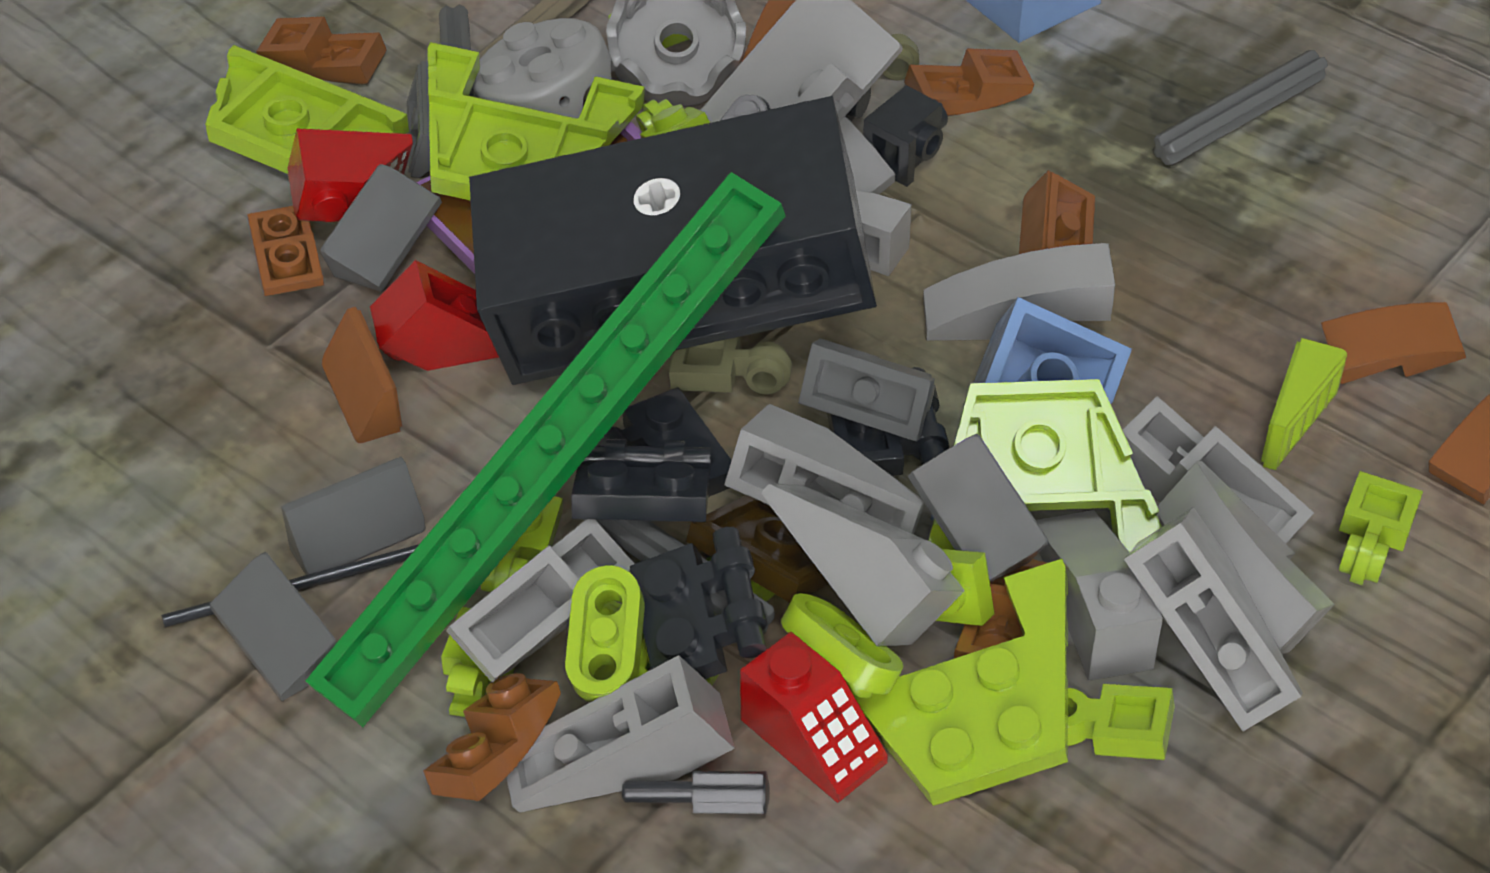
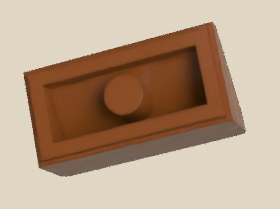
M1048 170L1024 196L1019 254L1069 245L1093 244L1095 195Z
M356 307L346 310L323 355L322 367L357 443H365L401 432L402 421L396 385L361 310H357Z

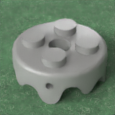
M616 0L607 23L608 51L616 67L615 73L621 82L644 86V100L648 102L654 99L659 103L667 99L672 106L682 104L683 107L705 102L716 93L742 63L745 54L746 23L739 13L735 0ZM672 34L685 35L692 41L691 46L682 52L668 51L661 43L667 36Z
M575 18L551 19L535 24L522 22L507 29L503 39L488 49L480 58V69L472 88L476 98L579 118L583 109L585 91L592 85L594 77L611 80V72L615 71L616 67L599 29L590 22Z

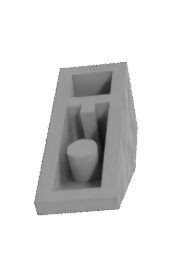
M768 404L741 428L725 481V486L767 504L768 502L761 492L768 484L806 486L913 535L924 506V501L921 497L828 428L771 404Z
M768 484L761 492L762 496L876 646L912 645L965 591L951 574L953 566L948 556L930 541L806 486Z
M1194 507L1139 541L1124 558L1129 568L1243 732L1302 696V690L1237 570Z
M1094 510L1036 520L1048 540L1047 546L1040 552L1043 562L1050 563L1063 559L1068 578V629L1088 681L1154 669L1163 618L1152 599L1125 562L1124 558L1130 552Z
M678 655L620 686L611 694L599 697L545 726L531 749L506 778L512 807L518 812H525L620 792L625 781L675 780L735 749L720 693Z

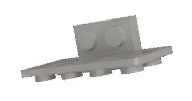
M796 0L703 106L701 111L706 113L710 123L720 121L733 102L746 94L766 99L771 109L833 96L840 122L897 58L903 48L897 40L852 0Z

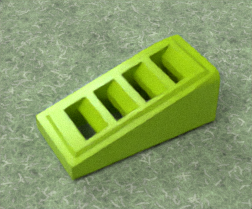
M1301 338L1300 342L1297 341L1269 424L1261 462H1264L1263 467L1276 470L1336 396L1347 358L1345 350Z

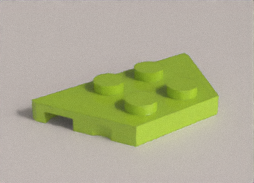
M233 45L228 50L227 60L229 68L226 77L219 79L215 91L217 101L210 107L205 123L210 142L288 174L287 167L297 128L401 134L409 132L406 113L236 45Z

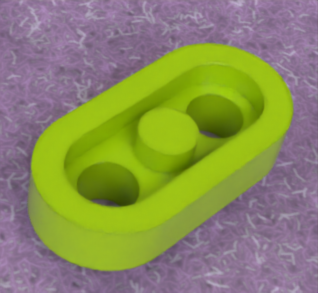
M605 565L591 569L578 580L572 593L565 669L575 692L589 703L599 697L611 694L620 686L639 676L645 603L635 577L627 570L618 566ZM610 601L622 603L616 613L612 615L600 614L604 604ZM603 665H613L616 667L614 674L608 679L597 680L593 678L595 671Z
M801 593L795 594L781 619V624L788 633H794L841 672L851 692L856 696L870 698L873 693L881 695L890 693L904 667L901 659L887 646H876L862 626L836 606L818 597Z

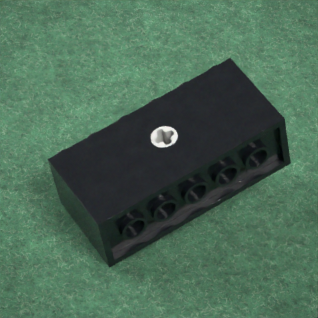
M833 96L470 176L477 311L511 384L517 385L561 375L730 172L782 203L786 216L675 350L877 307L854 176Z

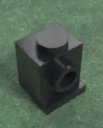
M906 85L864 119L863 136L873 145L893 170L895 181L908 187L914 182L915 168L924 160L928 161L933 158L938 152L943 140L941 129L947 125L948 116L940 102Z

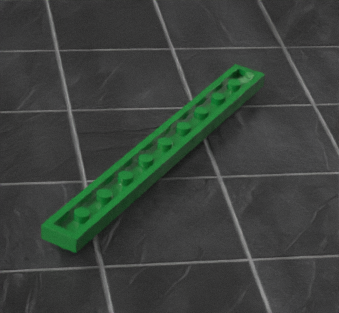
M730 172L305 682L362 728L366 725L785 218L786 215L782 203Z

